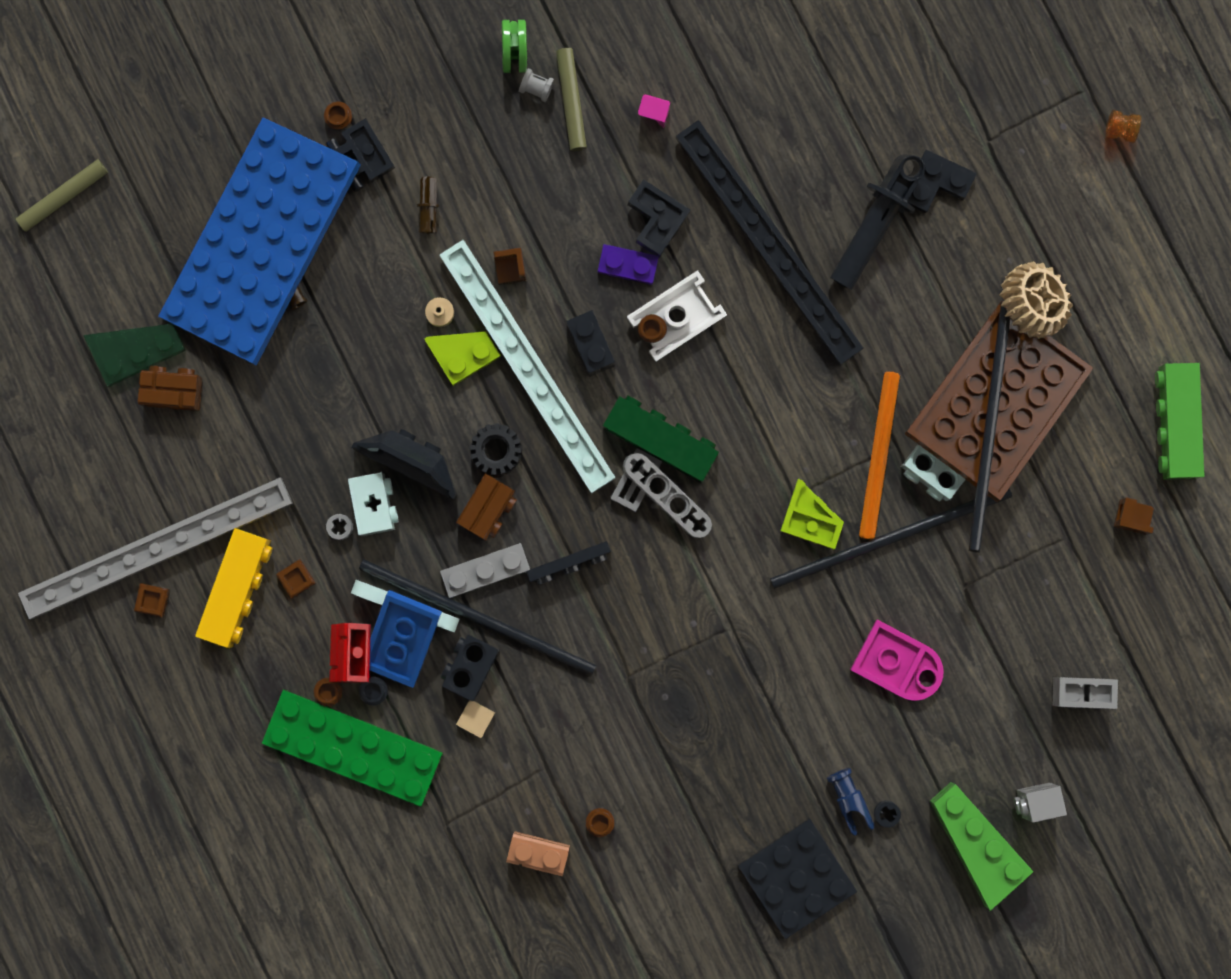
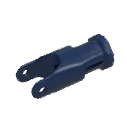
M845 768L829 775L827 780L832 782L838 796L836 801L851 833L855 836L857 835V829L853 822L851 811L861 813L871 830L874 829V822L861 791L856 789L851 778V768Z

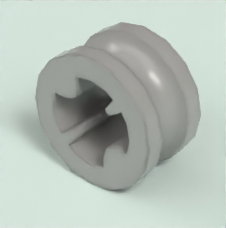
M335 514L328 519L326 530L332 538L344 540L352 534L353 523L347 516ZM338 519L339 522L345 520L347 523L344 526L346 532L342 535L340 532H337V535L333 532V529L336 527L334 522Z

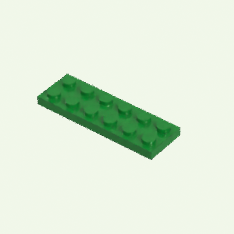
M283 690L262 741L264 745L419 806L423 805L443 754L442 751L328 706H323L287 690Z

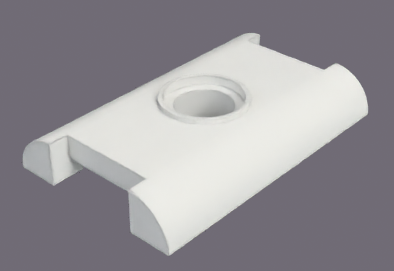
M698 270L627 316L633 329L639 326L643 317L650 314L658 315L665 321L667 325L665 337L659 342L650 343L653 349L649 350V353L655 361L727 316L721 305L714 308L700 287L705 281ZM674 309H680L684 312L685 319L678 323L673 322L669 318V313Z

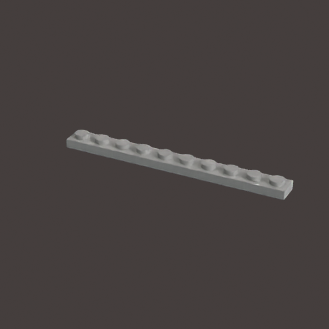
M280 477L18 593L28 618L34 619L233 531L234 528L238 529L292 505L293 502L283 479Z

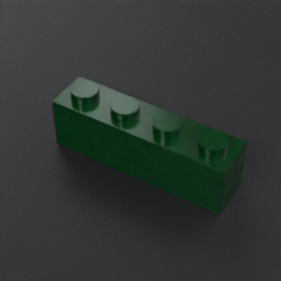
M627 395L625 399L619 396L603 424V429L702 484L719 451L715 450L716 444L704 437H701L700 441L690 436L692 432L690 429L679 423L675 427L665 422L667 418L665 415L654 409L650 413L640 408L642 403Z

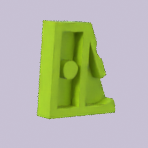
M487 332L429 336L425 338L426 343L453 386L501 358Z

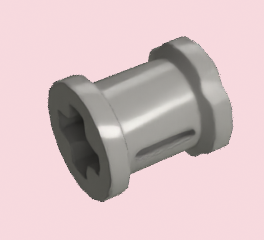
M528 68L522 79L519 92L524 93L526 91L540 97L541 101L546 102L553 87L554 79L538 76Z

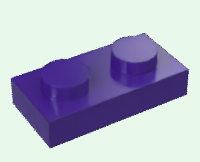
M603 244L597 272L653 285L658 257L652 254Z

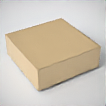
M469 700L456 725L482 738L495 712L475 701Z

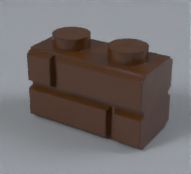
M150 366L149 371L141 370L138 405L166 409L200 410L202 377L195 375V370L178 368L177 373H169L166 367Z
M485 473L456 523L486 541L489 537L495 538L503 525L499 522L504 512L509 514L517 502V499L513 497L516 492Z

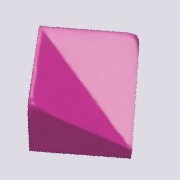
M645 94L642 97L638 114L656 120L664 128L670 110V102Z

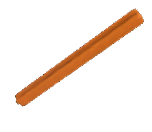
M886 372L883 377L859 536L864 539H874L876 534L900 375L895 372Z

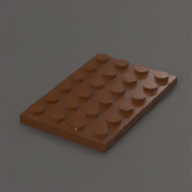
M1001 302L905 433L907 437L975 487H977ZM1010 319L988 488V496L996 502H999L1093 370L1092 366L1051 336L1038 339L1034 336L1029 338L1027 332L1020 333L1018 325L1012 326V319Z

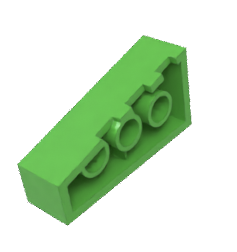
M950 782L930 800L984 906L991 911L1030 876L1033 871L956 784Z

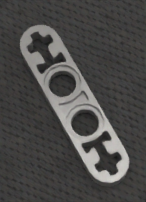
M635 453L626 457L623 462L625 474L687 534L697 538L705 537L709 534L712 523L708 515L643 454ZM631 460H642L641 468L646 473L651 468L654 473L647 476L644 483L640 482V479L644 476L638 471L634 473L630 471L632 469ZM656 477L662 479L665 484L664 490L660 494H654L649 487L651 480ZM675 497H680L685 502V509L679 514L672 512L670 509V502ZM691 508L695 510V512L690 514L694 519L700 520L702 518L704 520L702 523L703 531H693L694 524L689 519H685L684 523L681 521V518L688 515Z

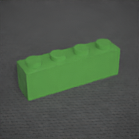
M1200 363L1164 364L1155 373V386L1160 389V399L1156 402L1157 416H1161V428H1158L1157 431L1158 444L1162 445V456L1158 460L1159 472L1163 473V480L1199 479L1204 477Z

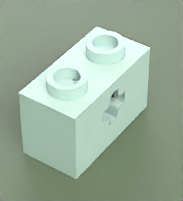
M382 472L348 479L358 535L366 536L395 530L394 523L399 521L396 506H391L389 495H393L391 479H385V474ZM374 496L377 500L381 501V504L377 506V511L368 507V503L372 502V497Z

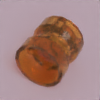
M1112 110L1106 127V137L1112 139L1122 137L1127 142L1135 143L1140 130L1141 115L1131 114L1127 116L1123 115L1121 111Z

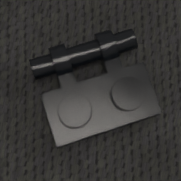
M366 118L342 132L347 141L345 144L339 146L335 138L326 143L328 148L345 156L353 152L361 164L350 185L354 192L364 187L359 179L361 175L366 173L370 181L373 182L395 169L394 164Z

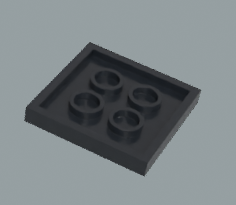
M810 818L738 864V867L785 939L857 893L856 888Z

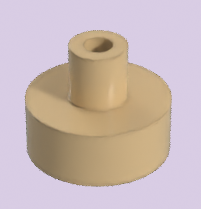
M434 298L427 304L425 314L432 325L444 327L452 322L454 308L447 299Z

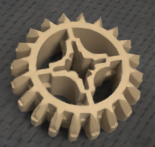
M1033 261L1021 264L1009 272L1005 277L1006 280L1001 284L1003 290L999 295L1005 300L1001 304L1002 307L1007 309L1005 316H1010L1013 320L1012 326L1018 325L1020 333L1027 332L1029 338L1034 336L1040 339L1056 334L1058 330L1064 328L1068 323L1067 320L1072 316L1069 310L1073 304L1068 301L1072 294L1066 292L1065 287L1067 284H1062L1060 281L1061 275H1054L1053 267L1046 268L1044 263L1036 264Z

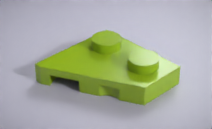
M797 479L780 532L835 549L844 522L806 486L803 480Z

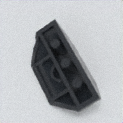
M403 429L399 433L390 430L353 443L351 447L353 450L456 500L458 495L446 459L443 455L439 454L441 448L427 441L423 446L414 441L415 435Z

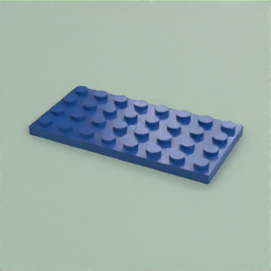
M262 118L166 300L159 317L257 366L361 164L266 118Z

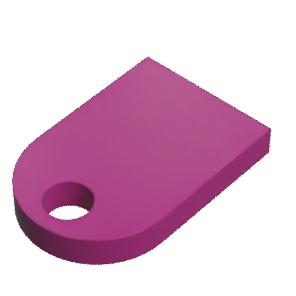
M876 620L850 668L854 673L908 700L928 698L937 691L943 679V665L940 657L933 649L879 620ZM930 670L934 674L935 679L931 686L925 687L920 683L919 675L922 671Z

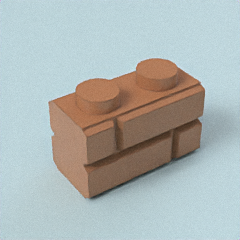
M515 831L506 862L516 865L522 864L523 867L563 876L570 845Z

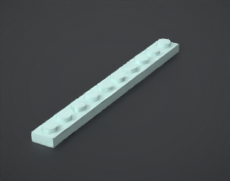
M464 240L441 253V259L591 494L614 480L615 476Z

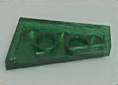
M173 324L83 335L108 387L140 373L141 370H146L150 366H155L186 351Z

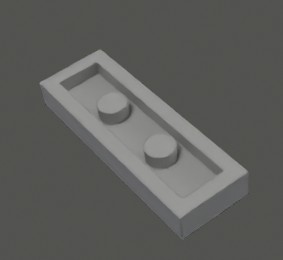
M519 543L444 569L440 573L448 596L452 598L527 572V570H530L522 544Z

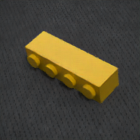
M234 528L195 637L226 648H232L234 643H239L243 633V628L240 627L244 616H249L253 606V601L250 600L253 589L258 590L263 578V574L260 573L263 562L268 563L272 554L273 547L269 546L271 540Z

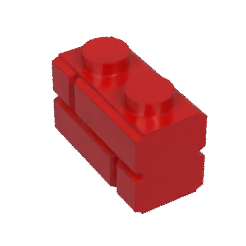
M340 623L331 625V669L329 682H369L371 624Z

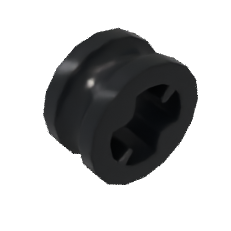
M884 800L876 805L874 817L881 826L890 828L899 822L901 812L894 802ZM883 807L895 810V814H891L894 817L891 821H888L886 818L880 819V813L883 814L881 811Z

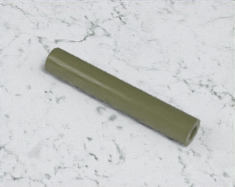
M562 48L556 51L570 151H581L587 149L573 49Z
M99 159L95 160L15 218L16 221L27 232L108 173L107 169Z

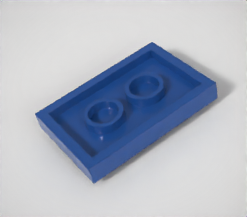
M389 590L385 596L370 638L369 670L414 688L442 611Z

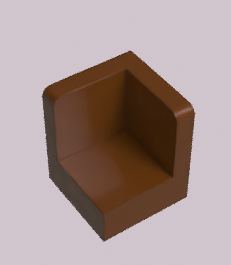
M521 248L493 252L499 285L527 281Z
M1122 498L1119 501L1113 527L1146 535L1153 534L1154 528L1150 527L1154 508L1137 503L1135 499Z

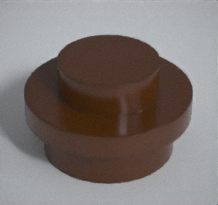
M333 102L326 107L324 120L334 130L345 129L352 121L351 109L343 102Z
M650 314L641 319L638 332L646 342L656 343L665 337L667 325L660 316Z
M329 678L319 680L314 687V697L323 706L335 705L342 698L343 689L339 682H329Z
M604 808L592 810L586 818L587 830L596 837L607 836L614 828L613 815Z

